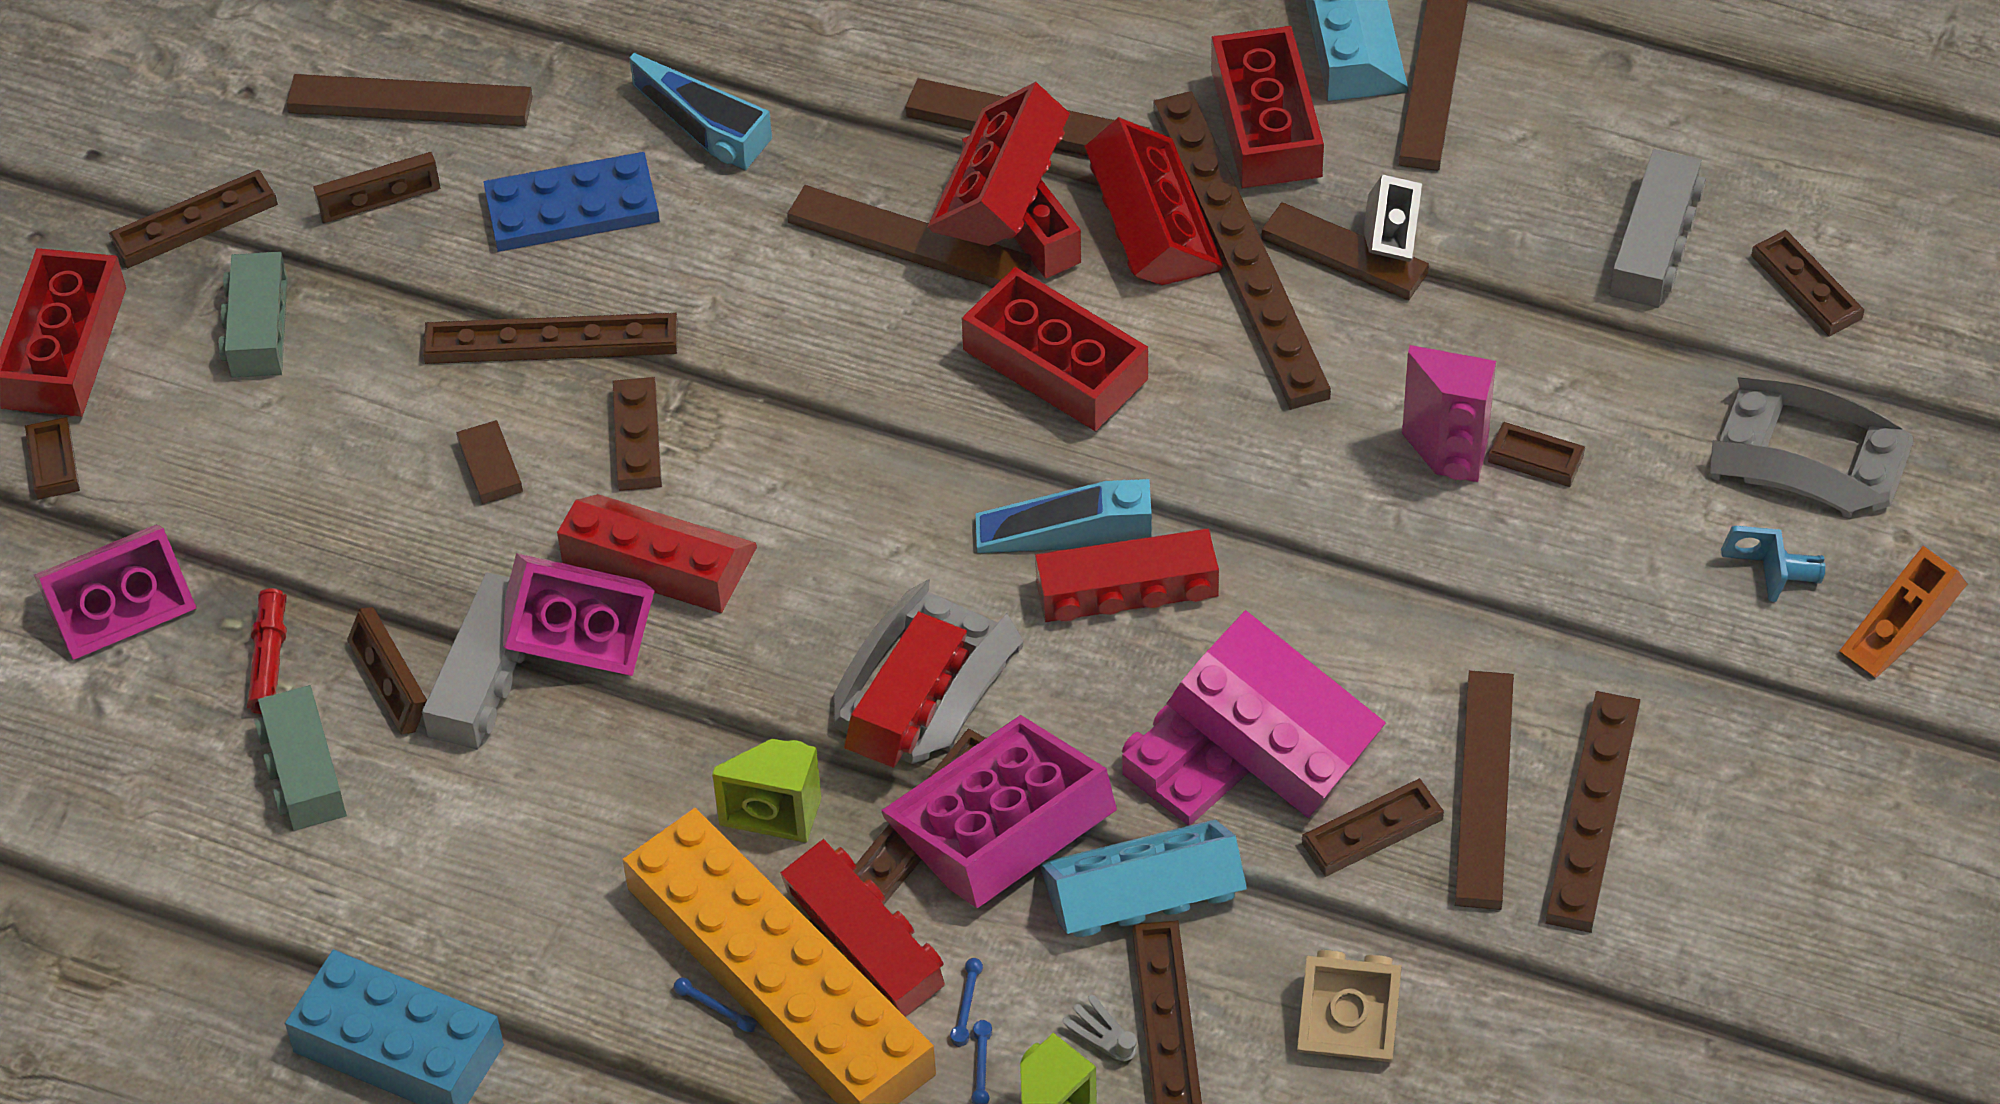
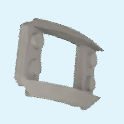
M1737 377L1739 391L1719 441L1712 440L1711 479L1720 480L1722 475L1744 477L1745 483L1779 488L1821 501L1842 511V516L1846 518H1851L1854 511L1872 506L1873 511L1892 505L1914 443L1913 436L1885 416L1852 400L1824 390L1793 383ZM1783 405L1827 413L1868 430L1851 476L1811 458L1768 447Z
M930 579L909 589L879 621L847 668L834 692L833 698L835 708L834 728L847 734L851 714L865 694L861 692L863 686L885 652L901 632L908 628L918 611L967 630L963 648L969 650V658L945 693L927 728L920 726L919 738L912 753L904 752L900 759L911 764L929 759V754L932 751L943 749L949 752L952 749L961 728L980 698L1006 667V660L1014 651L1019 652L1023 648L1024 642L1008 613L999 622H995L928 592Z

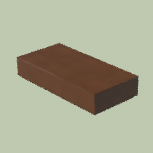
M64 417L25 425L34 491L37 500L80 491L68 418Z
M497 420L456 432L459 446L481 504L523 492L521 480Z
M1503 422L1490 449L1488 462L1571 487L1584 457L1585 446Z

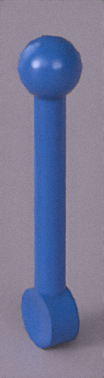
M970 958L965 963V970L968 975L958 1024L950 1032L952 1044L958 1047L965 1046L969 1041V1031L966 1027L976 977L983 970V964L977 958Z
M682 977L675 981L673 988L678 995H689L736 1022L740 1029L754 1032L757 1021L754 1018L741 1015L695 989L687 978Z
M979 1020L973 1027V1034L978 1040L976 1090L972 1093L971 1102L972 1104H988L990 1097L988 1092L985 1091L987 1040L992 1036V1025L986 1020Z

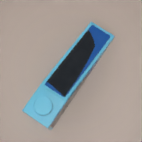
M636 53L629 57L633 86L707 152L717 157L723 163L733 164L747 170L772 140L770 112Z
M1149 479L1103 481L976 513L977 553L1074 549L1152 537Z

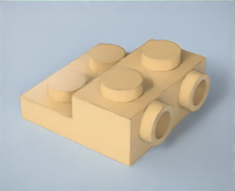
M1332 950L1317 951V957L1307 956L1297 1052L1393 1062L1402 965H1392V958L1380 955H1366L1364 962L1345 960V953Z

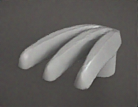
M1091 994L1088 996V1000L1108 1029L1092 1017L1080 1004L1074 1005L1075 1012L1098 1036L1089 1032L1069 1017L1063 1018V1024L1078 1037L1117 1061L1124 1062L1130 1060L1137 1052L1136 1036L1130 1031H1125L1095 995Z

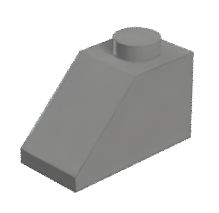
M1381 175L1368 194L1363 233L1370 253L1408 262L1412 260L1422 188L1421 183Z

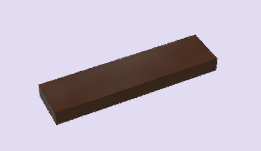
M258 169L109 232L111 243L128 269L278 205L277 198Z
M1283 202L1280 203L1262 228V239L1406 300L1411 299L1429 272V263L1413 256L1412 260L1408 262L1370 253L1365 236Z

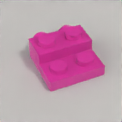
M1168 705L1164 706L1155 716L1153 728L1145 735L1135 732L1127 739L1122 748V775L1188 826L1193 824L1250 772Z

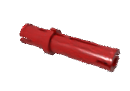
M274 588L264 589L258 594L257 618L251 628L254 652L247 708H251V712L256 714H262L258 699L276 694L280 650L287 635V628L283 622L287 595H283V591Z

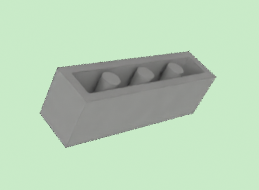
M1653 148L1613 268L1610 296L1660 307L1664 291L1672 293L1677 275V268L1672 266L1674 261L1682 262L1687 243V237H1682L1683 231H1692L1697 207H1692L1693 200L1701 202L1706 184V178L1699 176L1702 159Z
M485 573L423 708L422 714L428 738L479 749L485 733L490 734L492 732L497 717L496 708L500 699L506 698L511 690L512 672L516 664L522 663L526 656V653L503 647L505 595L510 577Z

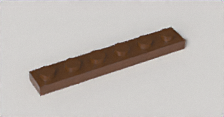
M1600 691L1595 692L1545 924L1592 933L1641 699Z

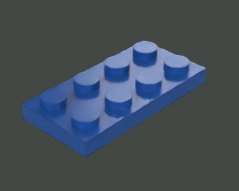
M645 152L483 181L497 252L660 222Z

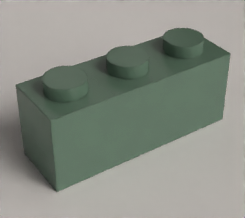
M282 252L231 254L230 272H224L223 274L224 293L228 297V303L221 305V320L223 328L226 329V336H219V355L221 361H228L232 378L282 375L288 284Z
M311 685L258 699L262 717L255 718L254 721L261 745L270 743L272 752L263 755L270 780L280 779L281 788L273 789L280 816L289 814L294 831L346 817L347 814Z

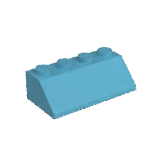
M1305 0L1328 101L1408 92L1406 76L1387 0Z
M1216 819L1044 861L1040 864L1058 923L1067 934L1073 933L1075 937L1096 934L1101 931L1102 925L1118 922L1121 926L1138 924L1146 920V914L1162 910L1166 915L1182 913L1191 908L1190 903L1206 899L1208 903L1212 904L1226 902L1235 898L1234 892L1247 889L1236 835Z

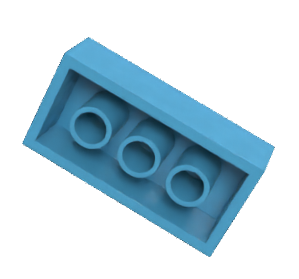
M334 949L285 1022L294 1053L416 1104H468L504 1046L496 1015Z

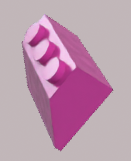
M1410 345L1407 358L1402 434L1436 475L1447 476L1455 480L1478 482L1489 439L1496 361Z
M157 524L34 574L48 611L72 660L197 609L165 530Z
M516 553L505 595L503 647L513 651L633 676L655 590L640 580Z

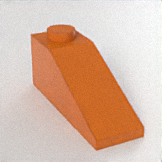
M1922 546L1839 651L1874 678H1877L1940 620L1968 585L1957 569L1925 546Z

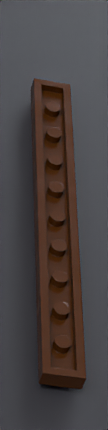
M1189 91L1153 100V112L1164 135L1173 139L1219 256L1289 409L1292 410L1329 400L1331 388L1193 92Z

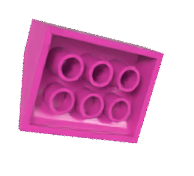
M1246 610L1206 651L1179 683L1166 703L1308 819L1386 724L1384 720Z
M1019 715L881 811L884 819L949 890L974 907L979 908L1115 812L1117 808L1107 768L1029 719Z

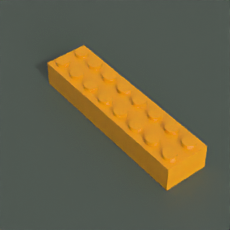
M693 808L623 858L628 890L837 1104H899L936 1075L934 1045L696 808Z

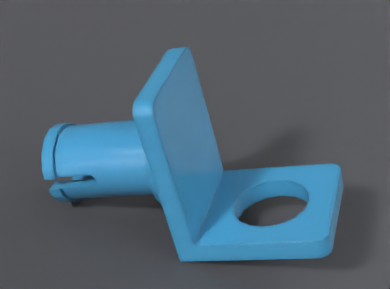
M1732 526L1721 548L1722 557L1763 561L1768 600L1771 602L1777 601L1787 580L1821 584L1824 579L1826 567L1825 563H1823L1825 560L1824 556L1787 553L1784 549L1782 530ZM1744 538H1755L1760 541L1751 548H1740L1735 545Z

